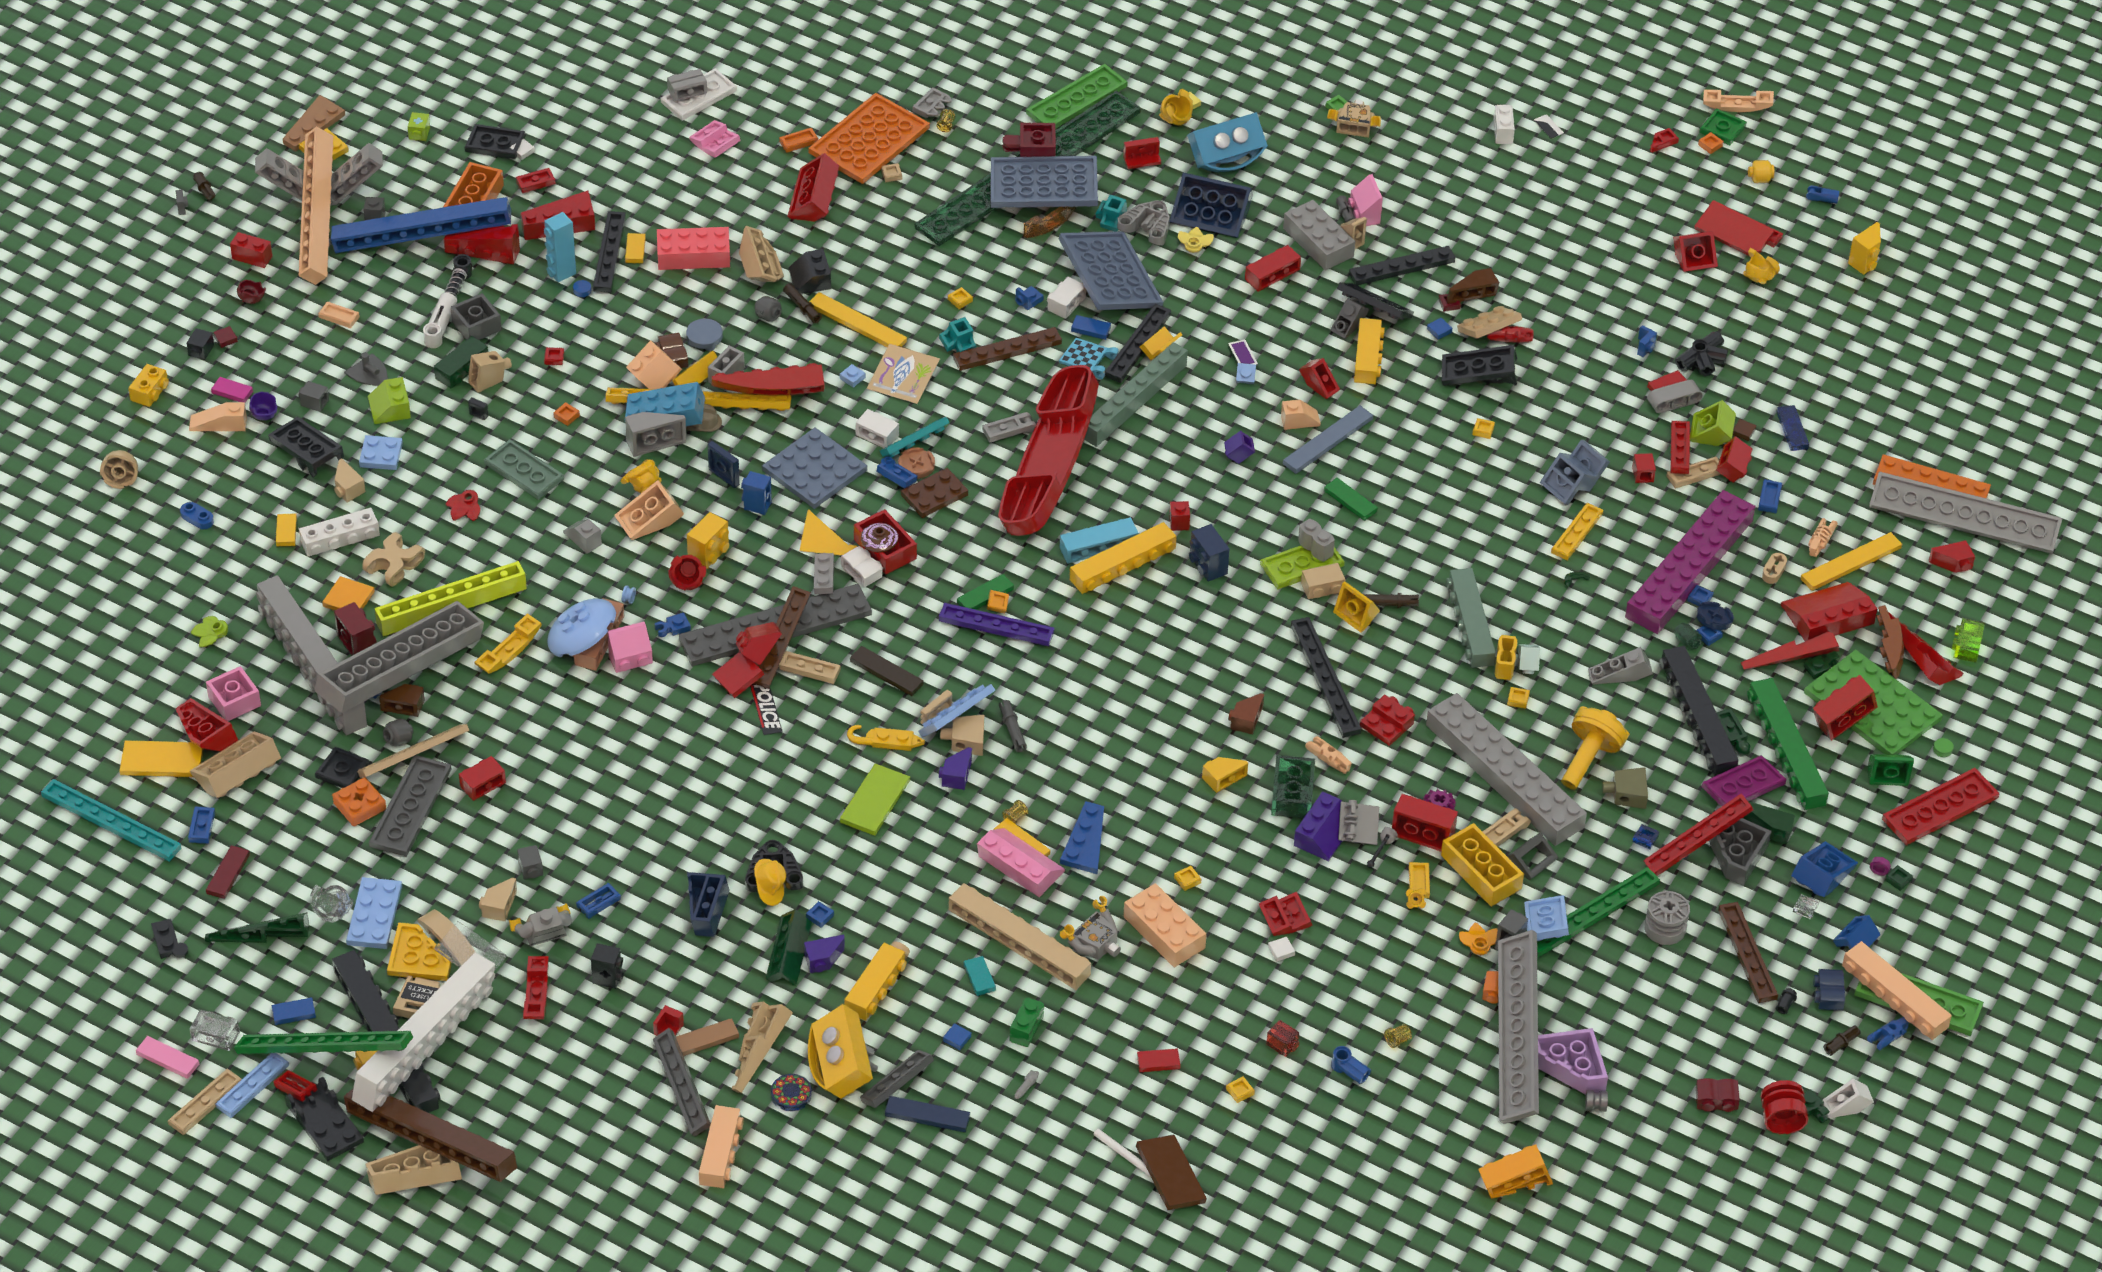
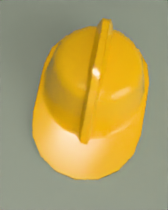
M761 859L755 864L754 868L758 894L765 904L775 906L782 901L784 896L783 883L786 880V871L777 860Z

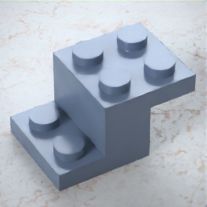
M1580 440L1572 454H1558L1539 483L1561 502L1569 505L1578 490L1591 491L1610 461L1588 442Z

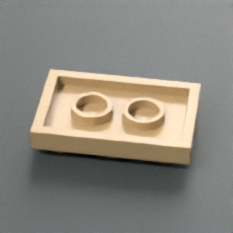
M1498 306L1491 312L1480 313L1476 318L1465 319L1463 323L1457 325L1460 333L1480 338L1521 321L1522 316L1521 313L1513 311V309Z

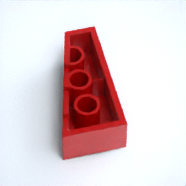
M587 190L521 212L524 239L530 240L546 237L544 233L545 220L561 212H564L573 222L574 233L595 230V215L589 191Z
M512 224L511 227L502 225L445 235V252L458 255L465 254L469 257L514 265L520 251L518 224Z

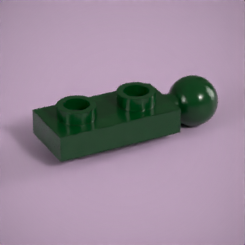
M1730 708L1716 712L1731 745L1736 744L1735 750L1737 754L1741 756L1749 754L1751 746L1747 742L1748 735L1733 710Z

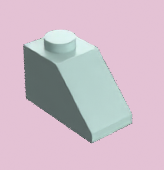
M1519 644V670H1523L1525 674H1534V671H1539L1540 647L1538 645Z

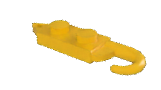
M854 725L847 731V737L852 743L871 745L875 748L911 751L912 748L925 744V740L916 736L914 731L875 728L868 731L866 737L853 735V731L861 729V725Z

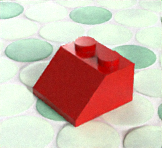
M1713 231L1673 237L1675 255L1683 272L1718 267Z
M774 622L747 627L744 632L741 631L738 634L736 645L741 654L761 665L782 633Z

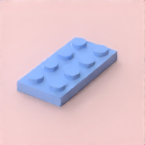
M982 684L966 693V696L956 700L950 707L937 713V716L922 724L924 727L918 731L921 737H925L945 726L995 691L992 684L986 687Z
M362 877L346 939L347 945L387 949L401 894L402 881Z

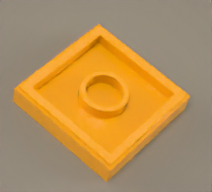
M340 576L322 604L323 607L337 610L355 602L359 608L363 609L375 590L372 586Z

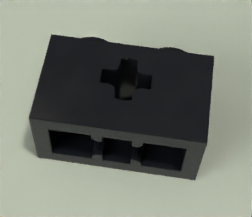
M596 944L591 957L593 984L616 989L618 982H622L624 970L622 969L623 957H621L620 948Z

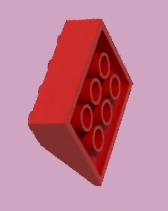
M1849 582L1781 602V606L1804 641L1829 631L1836 636L1873 625L1878 610L1869 595Z

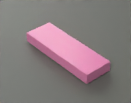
M149 1036L136 1049V1055L187 1079L200 1065L198 1059Z

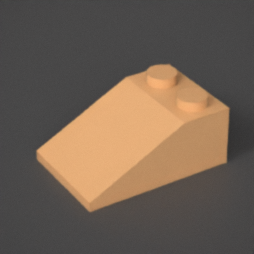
M657 480L614 516L630 539L634 540L672 525L684 515V512L669 491Z

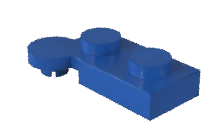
M892 457L883 458L881 464L877 465L876 472L903 488H907L917 482V475L897 464Z

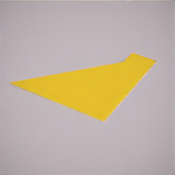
M810 510L807 511L799 551L844 555L857 547L856 545H848Z

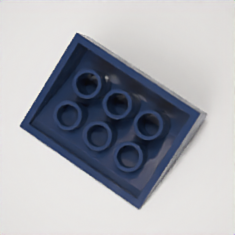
M1183 172L1169 223L1190 228L1198 227L1200 230L1238 238L1252 201V188Z

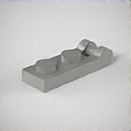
M1025 412L982 425V430L988 441L994 442L1024 432L1032 433L1037 425L1032 421L1030 413Z

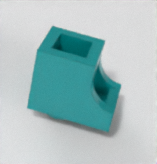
M1109 195L1107 201L1102 200L1095 213L1096 218L1101 219L1100 227L1114 232L1118 231V217L1127 212L1126 199Z
M966 317L949 322L948 328L939 334V339L947 352L956 349L957 352L976 348L973 339L974 330Z

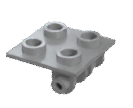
M1349 800V803L1341 802L1338 840L1377 845L1379 806L1357 804L1356 800Z

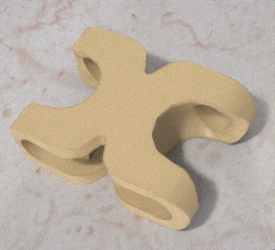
M393 532L383 541L384 549H374L363 560V570L369 574H373L378 570H387L385 572L386 584L394 587L403 580L405 576L404 570H412L423 561L425 549L419 545H414L409 549H402V535Z

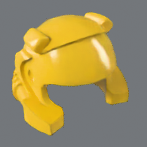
M1180 89L1178 96L1173 94L1166 96L1160 106L1161 113L1159 116L1169 124H1186L1192 117L1193 100L1189 97L1190 93Z
M1749 249L1748 254L1751 259L1746 263V271L1743 272V275L1756 283L1766 284V281L1772 280L1779 273V263L1769 256L1765 259L1756 250Z
M646 459L642 464L628 471L620 482L622 484L630 482L635 491L642 493L657 480L661 483L662 479L659 477V470L655 466V462Z

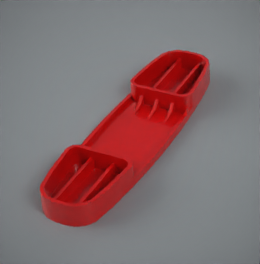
M1086 365L1068 366L1055 373L1036 406V412L1040 418L1024 452L1016 476L1006 482L998 516L1010 535H1028L1040 530L1053 512L1068 481L1091 420L1099 386L1090 367Z

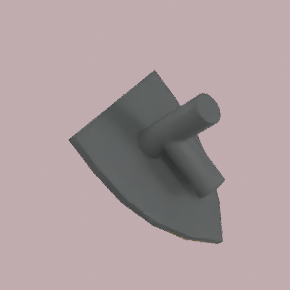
M367 352L361 354L362 360L344 372L353 380L365 385L379 386L384 380L388 379L387 370L383 362L374 354L369 355Z

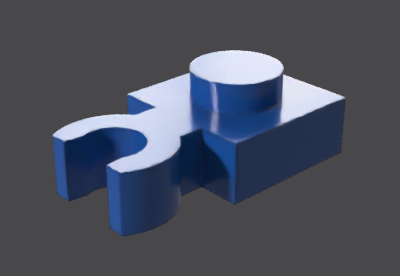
M683 612L666 617V622H656L655 630H658V637H665L670 632L672 636L691 631V626Z

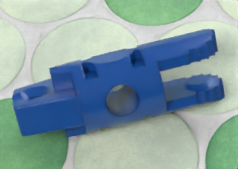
M1904 1017L1892 1020L1867 1037V1041L1873 1043L1878 1039L1877 1049L1881 1050L1907 1032L1909 1022Z

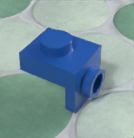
M1644 325L1640 327L1638 336L1640 341L1637 355L1641 357L1653 351L1657 332Z

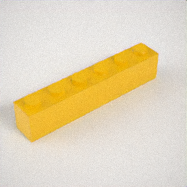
M1162 522L1071 566L1070 581L1082 594L1092 591L1114 578L1139 568L1143 564L1155 560L1166 553L1172 552L1176 549L1177 536Z

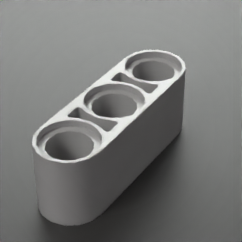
M1686 380L1652 390L1648 394L1647 399L1656 413H1664L1695 404L1702 399L1703 394L1694 380Z

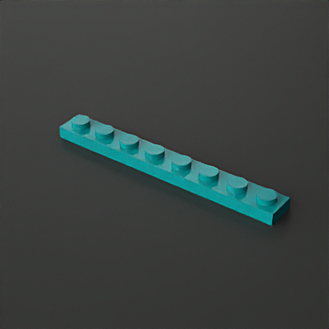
M55 779L41 791L43 798L169 862L182 849L181 843Z

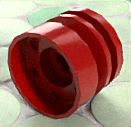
M1780 1080L1772 1082L1763 1088L1760 1097L1764 1110V1123L1769 1131L1776 1134H1790L1803 1129L1807 1125L1808 1113L1805 1106L1804 1090L1800 1084L1790 1080Z

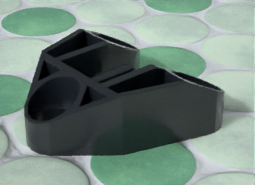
M767 841L753 855L745 877V889L747 891L758 892L754 868L755 864L761 859L777 860L786 871L785 887L788 890L803 888V874L793 853L779 841ZM771 847H775L778 849L776 852L773 853L768 851V849Z

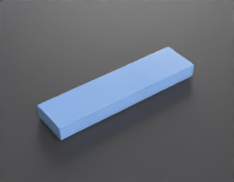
M271 1053L215 1103L216 1108L232 1118L289 1066V1062L277 1053Z

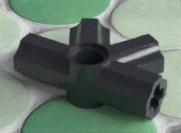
M1713 331L1703 339L1695 340L1691 348L1675 358V364L1682 372L1687 371L1696 364L1699 374L1710 376L1711 373L1715 372L1714 363L1725 365L1728 349L1719 348L1724 344L1721 333Z

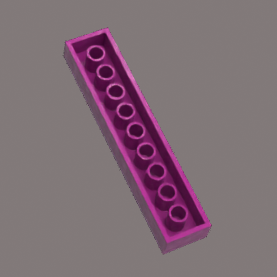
M1722 490L1627 602L1625 618L1659 634L1685 603L1695 586L1700 585L1752 523L1756 506Z

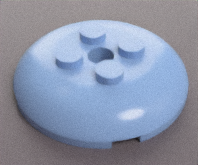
M593 598L581 601L568 608L556 619L549 631L547 643L550 651L558 657H562L563 654L573 656L592 647L608 632V625L614 623L616 617L614 606L605 599Z

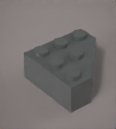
M1742 818L1709 840L1725 878L1744 886L1769 845L1770 830Z

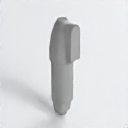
M1031 1070L1024 1077L1025 1081L1016 1091L1015 1099L1021 1098L1036 1082L1039 1075L1038 1071Z

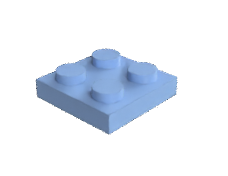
M365 435L359 467L397 470L403 445L402 438Z

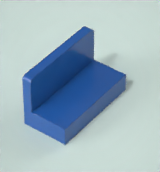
M1870 915L1855 916L1833 941L1837 947L1848 946L1849 949H1852L1861 941L1869 947L1880 936V932Z

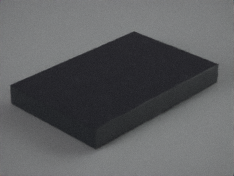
M475 124L464 147L465 152L516 159L517 151L522 140L525 139L526 133L520 130ZM516 144L514 149L512 150L510 147Z

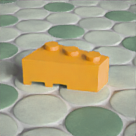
M1536 1144L1527 1146L1519 1152L1506 1155L1498 1161L1487 1163L1479 1168L1491 1199L1516 1193V1189L1527 1187L1530 1190L1535 1189L1536 1184L1545 1182L1547 1185L1553 1184Z

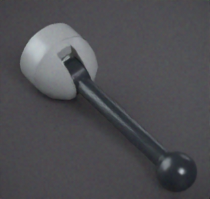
M1384 827L1380 834L1382 843L1372 859L1367 862L1369 868L1374 867V862L1385 844H1391L1397 838L1398 834L1394 829Z

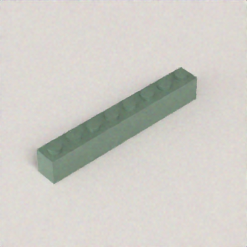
M1174 342L1169 345L1091 416L1084 440L1095 447L1099 446L1187 366L1188 350Z

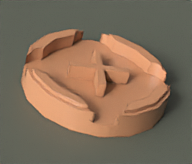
M910 448L902 452V455L899 456L898 464L916 474L917 479L929 476L934 471L935 457L930 451H924L923 448Z

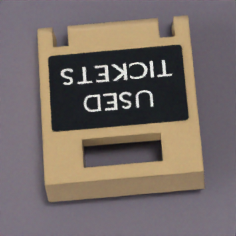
M408 976L393 1006V1014L411 1018L417 1010L407 1008V1004L421 1007L440 988V982L418 977L413 981V976Z

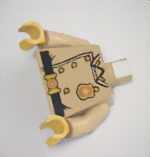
M1360 99L1355 100L1354 103H1345L1344 107L1339 110H1328L1327 119L1337 122L1336 133L1369 138L1370 126H1381V117L1375 116L1374 113L1370 112V106L1364 105V102Z

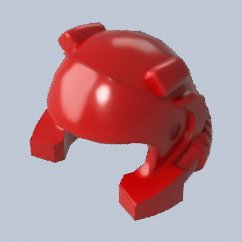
M677 555L671 561L668 575L676 588L684 591L693 590L702 585L707 569L693 555H683L681 557Z

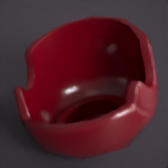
M246 279L241 281L237 287L238 297L246 304L260 302L266 291V287L263 288L261 282Z

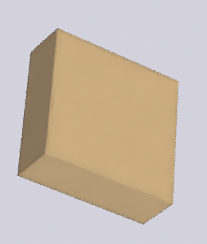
M898 163L881 167L885 182L902 180V172Z

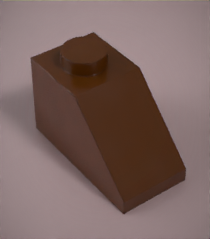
M403 684L381 694L379 697L381 711L418 717L425 701L424 688L417 685Z

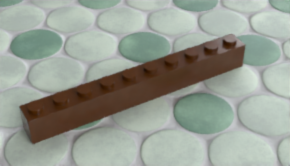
M353 1089L344 1095L348 1113L496 1181H503L517 1169L516 1156L511 1149L500 1146L389 1095L381 1107L378 1106L371 1112L352 1100Z

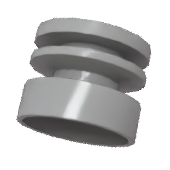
M1673 891L1658 892L1651 897L1648 902L1645 918V932L1651 940L1662 945H1671L1678 943L1684 938L1690 914V905L1687 899Z

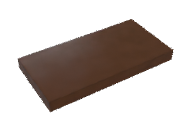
M1175 1135L1137 1141L1136 1148L1167 1210L1206 1202L1207 1198Z

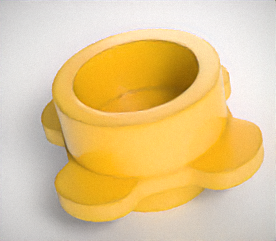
M1422 888L1419 890L1408 889L1406 891L1408 896L1406 906L1409 909L1413 907L1424 908L1426 906L1424 901L1425 890Z

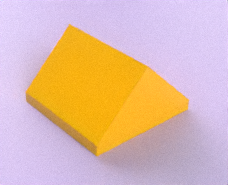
M1344 581L1333 613L1361 633L1368 627L1380 610L1373 601Z

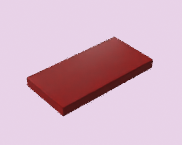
M1715 200L1711 202L1694 226L1695 230L1699 232L1713 231L1715 240L1748 256L1750 248L1760 254L1774 234V229Z

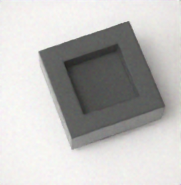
M182 189L175 190L178 214L186 215L185 207H188L187 196H183Z

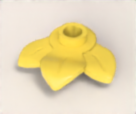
M1195 227L1189 233L1183 231L1178 233V240L1185 245L1187 251L1192 253L1199 252L1202 247L1209 246L1214 239L1213 234L1203 235L1198 227Z

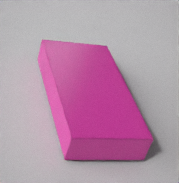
M219 377L211 388V392L215 395L246 403L253 393V387Z

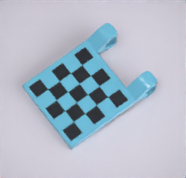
M1075 338L1060 358L1059 363L1067 366L1086 365L1090 367L1096 378L1103 379L1105 377V373H1103L1105 367L1097 365L1104 356L1113 361L1119 350L1116 347L1107 348Z

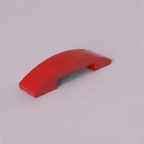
M528 956L523 1019H544L549 956Z

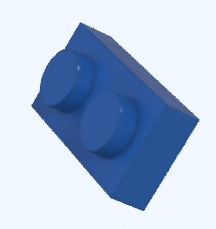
M194 808L188 835L189 842L209 844L215 808Z

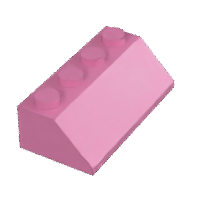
M1005 828L990 830L977 843L978 856L1038 897L1065 872L1063 867Z

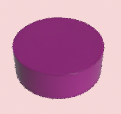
M1874 857L1870 863L1871 871L1880 876L1887 875L1891 868L1890 862L1883 857Z

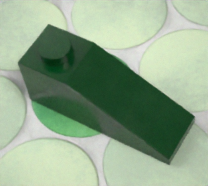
M1748 801L1753 811L1744 816L1743 819L1770 830V840L1787 844L1792 832L1795 815Z

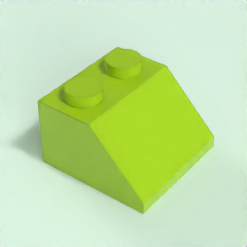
M403 377L384 380L368 395L374 424L411 418Z
M1723 400L1694 413L1690 441L1713 446L1729 442L1733 435L1736 413Z

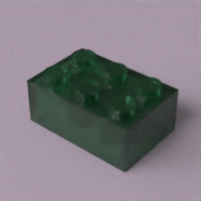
M1276 755L1271 815L1304 818L1312 807L1315 758Z

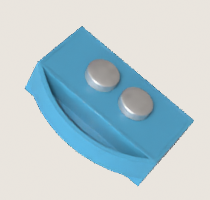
M1257 112L1202 128L1187 135L1197 168L1214 172L1238 170L1257 159L1268 146ZM1247 154L1251 155L1249 160L1238 166L1230 168L1216 167V163H1230L1241 159Z

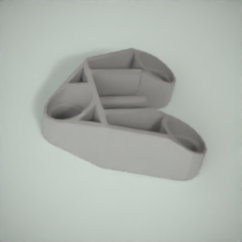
M1159 200L1138 204L1118 217L1117 229L1131 233L1142 227L1145 232L1150 230L1149 242L1156 245H1164L1169 231L1170 219L1166 204Z

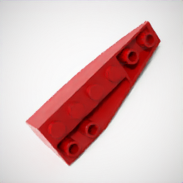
M816 363L802 367L792 365L783 369L773 367L770 370L764 371L762 369H754L751 372L736 371L733 374L717 373L711 379V384L714 387L768 396L824 392L825 386L822 364L817 365Z

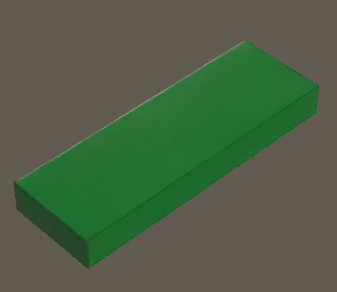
M1338 477L1324 486V491L1363 521L1377 512V506Z
M1001 574L958 597L957 603L961 607L977 610L988 603L991 590L1007 594L1014 590V584L1004 574Z

